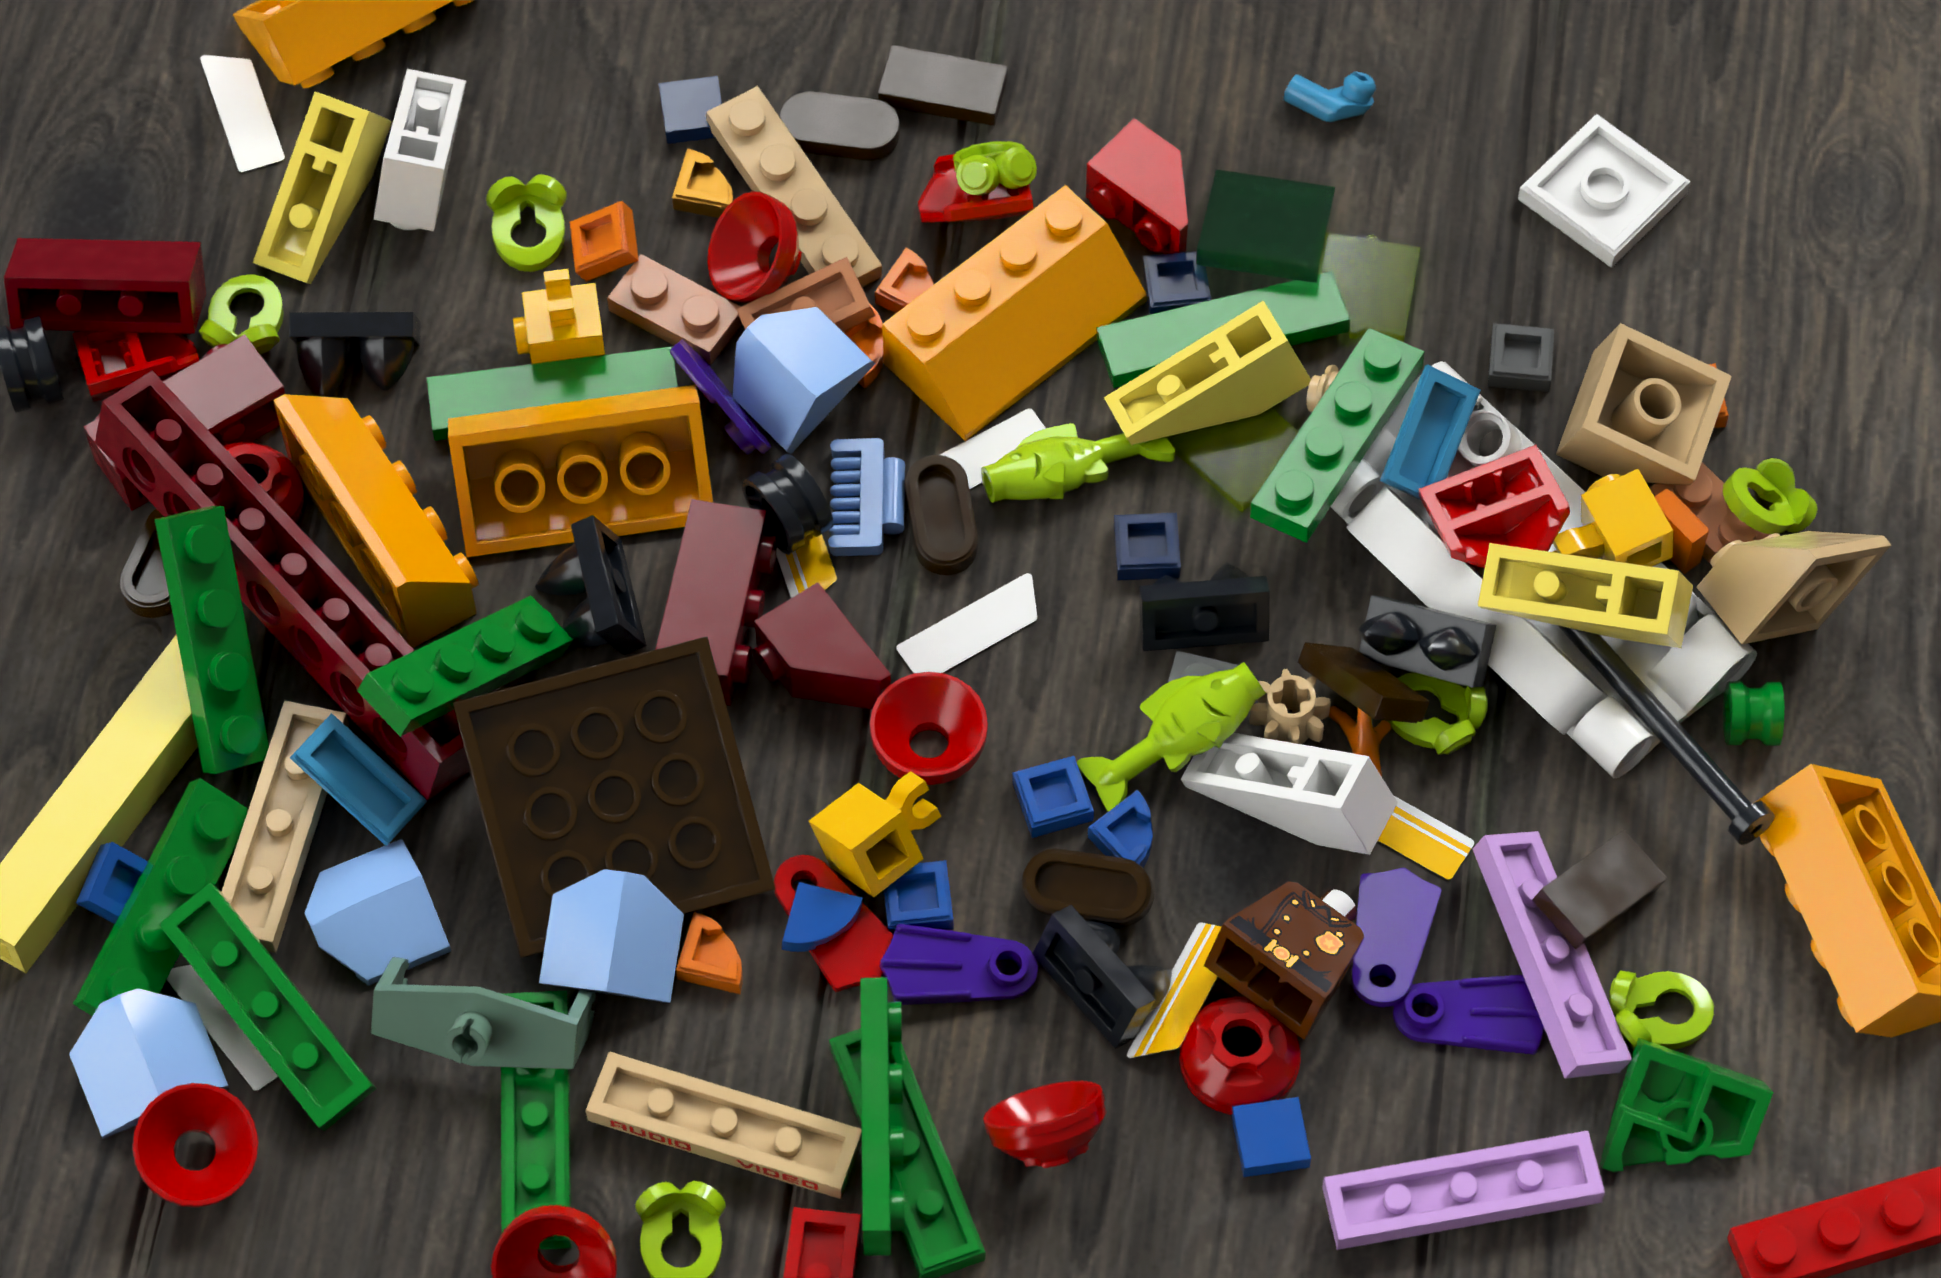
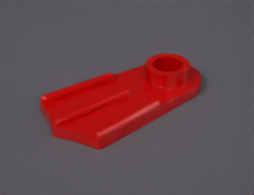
M797 855L787 859L779 866L774 878L775 895L788 917L796 894L792 884L800 879L809 880L817 887L856 896L826 863L811 855ZM862 902L860 913L848 931L843 932L829 942L816 946V949L809 952L833 991L839 992L854 986H860V978H881L883 976L879 965L891 944L893 934Z

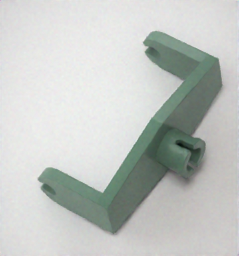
M392 957L374 989L371 1034L454 1060L460 1064L493 1067L573 1069L591 1030L594 1011L591 1010V1007L596 998L595 991L580 989L568 1015L482 987L407 985L408 979L404 978V974L409 968L408 959Z

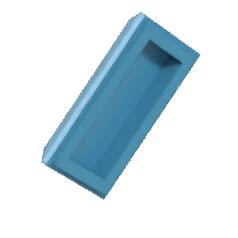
M1428 364L1425 365L1380 481L1421 500L1418 489L1446 479L1481 390Z
M332 713L290 757L294 763L385 846L392 841L427 802L419 792Z

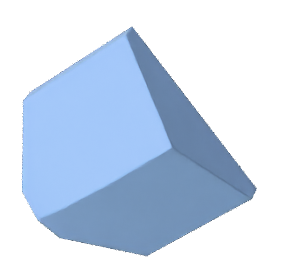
M817 307L761 315L745 329L736 342L732 397L788 453L792 454L875 363Z
M402 839L319 872L305 910V916L319 948L353 971L357 978L368 986L379 982L392 957L408 959V969L451 952L449 942L423 877Z
M604 869L552 895L539 984L578 990L584 989L598 993L670 1003L684 914L644 875Z
M139 988L119 994L100 1003L69 1053L102 1138L136 1126L148 1104L161 1093L175 1086L201 1083L210 1084L222 1089L229 1088L196 1004Z

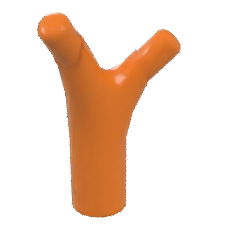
M1331 706L1329 718L1340 725L1349 741L1353 754L1369 756L1382 777L1379 747L1382 738L1391 730L1390 723L1383 720L1373 728L1372 718L1359 708L1356 723L1347 713L1341 711L1336 706Z

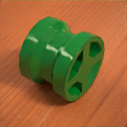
M1742 681L1727 682L1723 703V730L1726 745H1741L1747 739H1759L1765 746H1780L1784 730V693L1781 682H1767L1761 688H1748Z

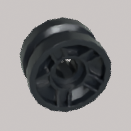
M40 316L24 320L23 327L10 330L7 325L0 326V367L15 413L31 409L33 401L45 399L50 404L64 400L53 356Z
M785 454L770 464V472L763 474L758 471L742 481V491L749 508L766 511L768 535L776 536L777 548L789 555L805 545V537L809 534L818 537L832 528L833 517L821 489L811 474L794 456Z

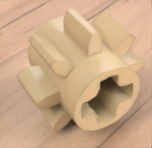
M1283 669L1281 677L1276 679L1271 685L1267 682L1259 681L1266 694L1257 699L1259 703L1252 706L1249 723L1255 726L1264 725V738L1303 744L1310 738L1313 741L1320 742L1324 730V724L1321 720L1329 717L1331 701L1330 698L1326 697L1316 698L1315 687L1317 678L1311 676L1304 679L1300 676L1291 675L1288 669Z

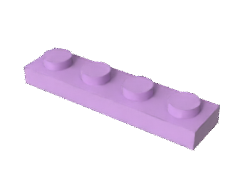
M1539 832L1484 835L1474 846L1473 852L1564 1078L1620 1073L1632 1061V1058L1585 944L1575 950L1532 901L1543 887L1557 878Z
M1588 1131L1324 1177L1322 1186L1337 1250L1602 1203L1605 1194Z

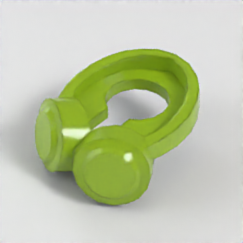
M996 141L976 144L956 152L953 156L957 182L963 191L972 195L983 196L989 194L996 189L999 183L1009 189H1019L1031 183L1036 176L1037 167L1033 155L1025 149V146L1016 142Z
M542 174L534 176L525 185L518 178L510 176L498 180L489 189L486 202L488 207L494 212L492 220L494 244L502 260L509 266L519 271L534 272L552 264L559 256L565 240V222L561 208L567 200V193L559 181L551 176ZM526 206L535 211L536 223L541 224L546 230L544 240L533 247H522L511 238L513 229L521 223L520 212Z
M254 274L241 275L222 284L211 298L208 319L198 331L202 335V339L214 348L221 344H229L245 334L259 354L271 350L280 341L278 331L282 325L284 315L282 298L277 286L269 279ZM244 292L259 294L264 299L262 311L256 316L251 317L249 329L237 335L235 333L237 319L229 309L231 301L237 295Z
M1770 458L1763 460L1755 469L1739 468L1723 484V496L1729 509L1738 519L1756 531L1765 534H1781L1786 530L1789 532H1799L1808 527L1815 519L1817 513L1815 500L1805 490L1795 488V476L1792 468L1780 459ZM1748 488L1753 489L1762 499L1773 503L1769 510L1763 508L1755 501Z
M1415 672L1407 673L1397 678L1414 691L1426 690L1432 692L1438 697L1442 709L1457 716V722L1451 725L1436 717L1423 720L1422 722L1417 721V723L1388 721L1391 728L1398 735L1415 745L1434 748L1438 755H1449L1471 742L1472 737L1476 734L1475 729L1481 726L1487 713L1488 699L1484 687L1473 688L1467 686V688H1463L1457 683Z
M1620 971L1617 977L1613 979L1610 987V1007L1615 1015L1624 1041L1632 1049H1635L1638 1038L1672 1050L1689 1046L1702 1038L1714 1016V1003L1708 991L1700 982L1681 973L1670 971L1655 972L1637 978L1636 973ZM1668 992H1677L1684 995L1693 1006L1692 1017L1682 1024H1670L1663 1021L1660 1017L1640 1019L1634 1014L1636 1008L1655 1005L1656 1000L1662 994Z
M698 1181L688 1182L681 1190L670 1182H662L651 1186L640 1195L635 1204V1210L643 1221L640 1237L641 1255L645 1268L651 1278H712L719 1265L722 1253V1236L718 1219L726 1208L725 1200L717 1190ZM680 1212L689 1218V1233L701 1245V1253L697 1261L683 1268L671 1266L664 1260L661 1254L663 1243L673 1235L672 1219Z

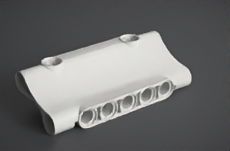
M1440 361L1432 365V367L1467 383L1446 362ZM1420 375L1409 387L1331 505V508L1349 524L1346 528L1428 608L1496 624L1488 665L1546 721L1563 735L1567 733L1613 778L1625 775L1660 742L1656 735L1557 625L1479 608L1478 600L1485 568L1451 558L1422 500L1380 481L1421 377ZM1479 394L1447 478L1535 444ZM1502 430L1503 440L1498 451L1489 456H1480L1479 445L1482 438L1490 431ZM1539 449L1570 507V514L1559 533L1571 528L1582 527L1581 494L1585 493V491ZM1553 544L1551 545L1548 552H1553L1556 550ZM1663 563L1652 566L1668 569ZM1693 591L1682 648L1622 640L1601 635L1679 723L1683 722L1716 696L1725 692L1728 681L1740 680L1749 670L1757 656V651L1748 643L1741 644L1723 620L1698 598Z

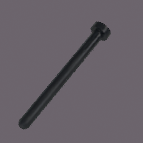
M1558 626L1732 820L1728 832L1740 845L1752 842L1767 830L1775 818V814L1763 801L1752 804L1601 635Z

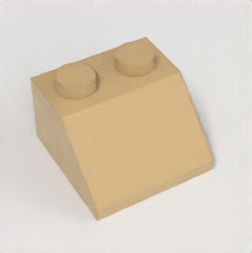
M1620 323L1593 351L1556 455L1603 477L1610 474L1623 476L1639 469L1646 483L1691 485L1696 480L1732 376Z
M1805 531L1780 536L1779 533H1774L1764 539L1749 542L1735 540L1722 547L1712 557L1710 564L1713 568L1697 585V589L1741 644L1817 630L1890 548L1891 544L1882 535Z

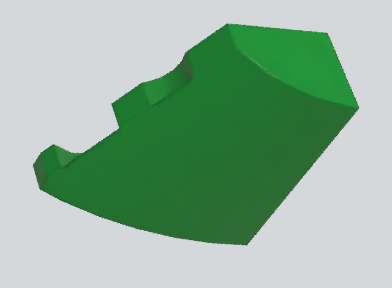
M1638 1038L1631 1057L1632 1061L1629 1063L1611 1119L1600 1166L1603 1169L1618 1172L1623 1171V1166L1664 1161L1666 1165L1690 1163L1695 1157L1715 1155L1722 1159L1750 1155L1774 1093L1765 1082Z

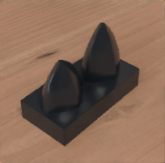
M289 312V337L297 345L299 367L306 384L315 396L332 397L343 382L349 367L352 346H358L360 360L366 373L384 391L389 390L399 381L411 361L414 346H420L421 322L414 312Z
M593 515L571 524L575 544L565 549L548 565L535 585L536 590L553 595L587 593L588 598L577 605L562 626L573 639L572 645L595 647L609 643L624 656L646 647L621 538Z
M1226 562L1210 580L1181 582L1165 575L1153 585L1139 586L1140 637L1143 651L1269 641L1270 591L1266 576L1249 577L1239 568Z
M1371 595L1366 621L1358 629L1362 637L1359 652L1371 661L1473 688L1483 687L1496 624L1385 596Z
M1070 905L1052 914L1032 954L1110 1044L1117 1049L1136 1037L1146 1016L1160 1005L1169 990L1172 972L1171 969L1151 965L1126 966L1116 955L1121 942L1120 927L1098 921H1085L1077 910Z

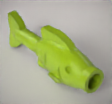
M1069 423L1045 428L1029 435L1014 450L1005 454L997 462L983 466L981 468V477L987 497L992 503L1004 499H1063L1065 492L1076 489L1083 483H1095L1106 480L1108 478V467L1105 464L1138 454L1147 459L1171 462L1175 460V448L1167 437L1133 445L1129 443L1124 433L1097 441L1081 439L1077 436L1075 425Z
M1245 662L1230 670L1217 671L1204 676H1184L1172 680L1161 686L1140 705L1141 711L1153 721L1145 739L1113 761L1105 757L1081 758L1077 761L1078 768L1096 787L1102 803L1109 812L1125 800L1128 793V781L1161 758L1165 759L1171 772H1177L1189 762L1192 756L1203 754L1213 747L1220 749L1224 741L1235 732L1247 717L1255 701L1265 695L1266 692Z

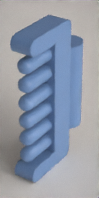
M880 438L833 440L830 444L832 457L834 458L831 461V467L834 470L856 471H834L830 476L833 483H860L836 484L830 488V493L834 497H854L832 499L830 501L831 509L860 510L832 512L833 524H860L833 525L829 529V534L831 535L828 539L830 553L833 556L880 555L883 552L884 534L896 535L904 531L905 462L900 458H885L884 443Z

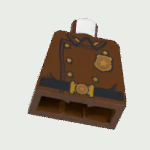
M1286 882L1223 923L1204 963V967L1305 1040L1314 1029L1344 979L1365 936L1362 929L1353 923L1357 910L1354 902L1347 894L1340 890L1332 889L1327 891L1321 898H1318L1299 883Z

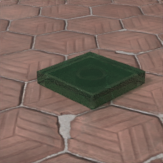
M1216 169L1197 246L1196 265L1317 283L1334 204L1335 187Z

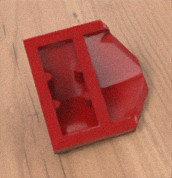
M954 154L939 156L936 159L934 174L918 200L921 222H966L1001 219L1026 215L1034 209L1029 184L1019 189H1009L999 183L994 191L983 196L972 195L963 191L957 182L953 161Z
M100 331L73 333L93 402L110 397L150 371H153L161 378L178 373L199 361L194 343L180 333Z
M1537 445L1418 489L1419 496L1451 558L1481 568H1485L1489 543L1548 552L1570 514L1569 504Z

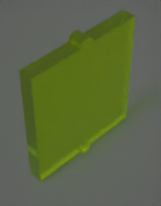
M1321 232L1313 276L1333 272L1350 317V332L1346 333H1348L1351 339L1359 338L1360 335L1365 334L1368 328H1371L1404 342L1421 247L1378 241L1377 237L1372 234L1367 235L1365 238Z
M1270 408L1257 416L1168 436L1167 438L1175 448V453L1240 512H1243L1251 505L1252 500L1299 431L1274 409Z

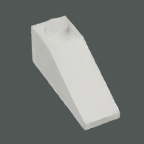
M407 69L383 157L374 220L389 222L393 226L404 230L424 229L434 231L466 80Z
M1233 733L1228 737L1220 749L1213 747L1203 754L1193 756L1181 778L1185 787L1313 844L1368 855L1371 854L1398 803L1369 756Z

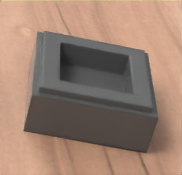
M1493 323L1487 387L1549 392L1552 376L1554 329Z

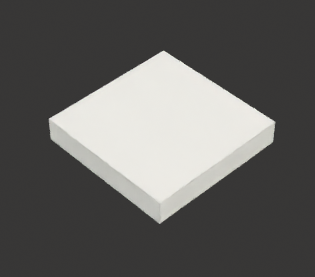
M1596 114L1520 187L1518 200L1612 268L1688 194L1690 181Z

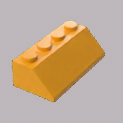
M258 0L232 15L237 25L280 82L292 85L300 83L304 89L330 78L334 74L331 66L349 56H352L354 61H358L379 52L386 46L383 38L401 28L407 34L431 24L436 20L433 11L452 1L455 6H461L474 0Z
M1065 185L882 324L883 362L964 441H967L1097 340L1096 327L1121 322L1147 302V293L1107 222Z
M696 385L448 419V439L466 557L573 543L574 537L571 524L591 515L595 516L617 536L685 527L692 499L713 502L700 402Z
M284 394L274 399L288 459L292 461L299 471L303 486L403 639L414 648L477 614L472 589L479 586L472 566L463 553L460 552L452 556L443 542L448 539V536L439 516L431 506L423 510L413 497V495L417 494V489L410 473L400 460L391 464L383 452V449L387 448L386 441L372 416L367 415L361 419L348 398Z
M1808 765L1756 801H1763L1775 814L1772 824L1760 835V839L1768 852L1776 858L1787 881L1785 883L1787 898L1792 906L1802 914L1813 938L1811 940L1812 952L1820 965L1828 971L1839 994L1837 1005L1840 1013L1857 1033L1891 1038L1941 1022V904L1882 780L1819 765Z

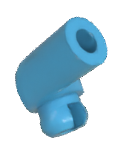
M1353 72L1344 79L1343 86L1328 90L1297 74L1289 82L1283 100L1322 121L1334 122L1365 114L1374 103L1372 95L1376 90V84L1369 75Z

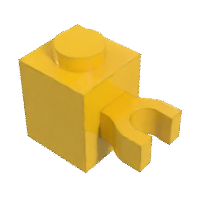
M561 269L544 272L546 289L522 292L525 316L513 318L518 355L530 353L531 364L605 355L595 283L571 286L569 270Z
M1639 469L1623 476L1610 474L1594 482L1587 492L1581 494V523L1583 526L1559 533L1553 542L1556 548L1553 551L1554 553L1595 559L1601 557L1602 560L1650 567L1673 556V529Z
M910 771L895 783L885 800L860 783H857L811 818L809 823L830 867L863 891L875 897L922 861L924 858L911 831L926 828L941 817L938 808L924 798L913 806L915 800L929 790L925 780Z

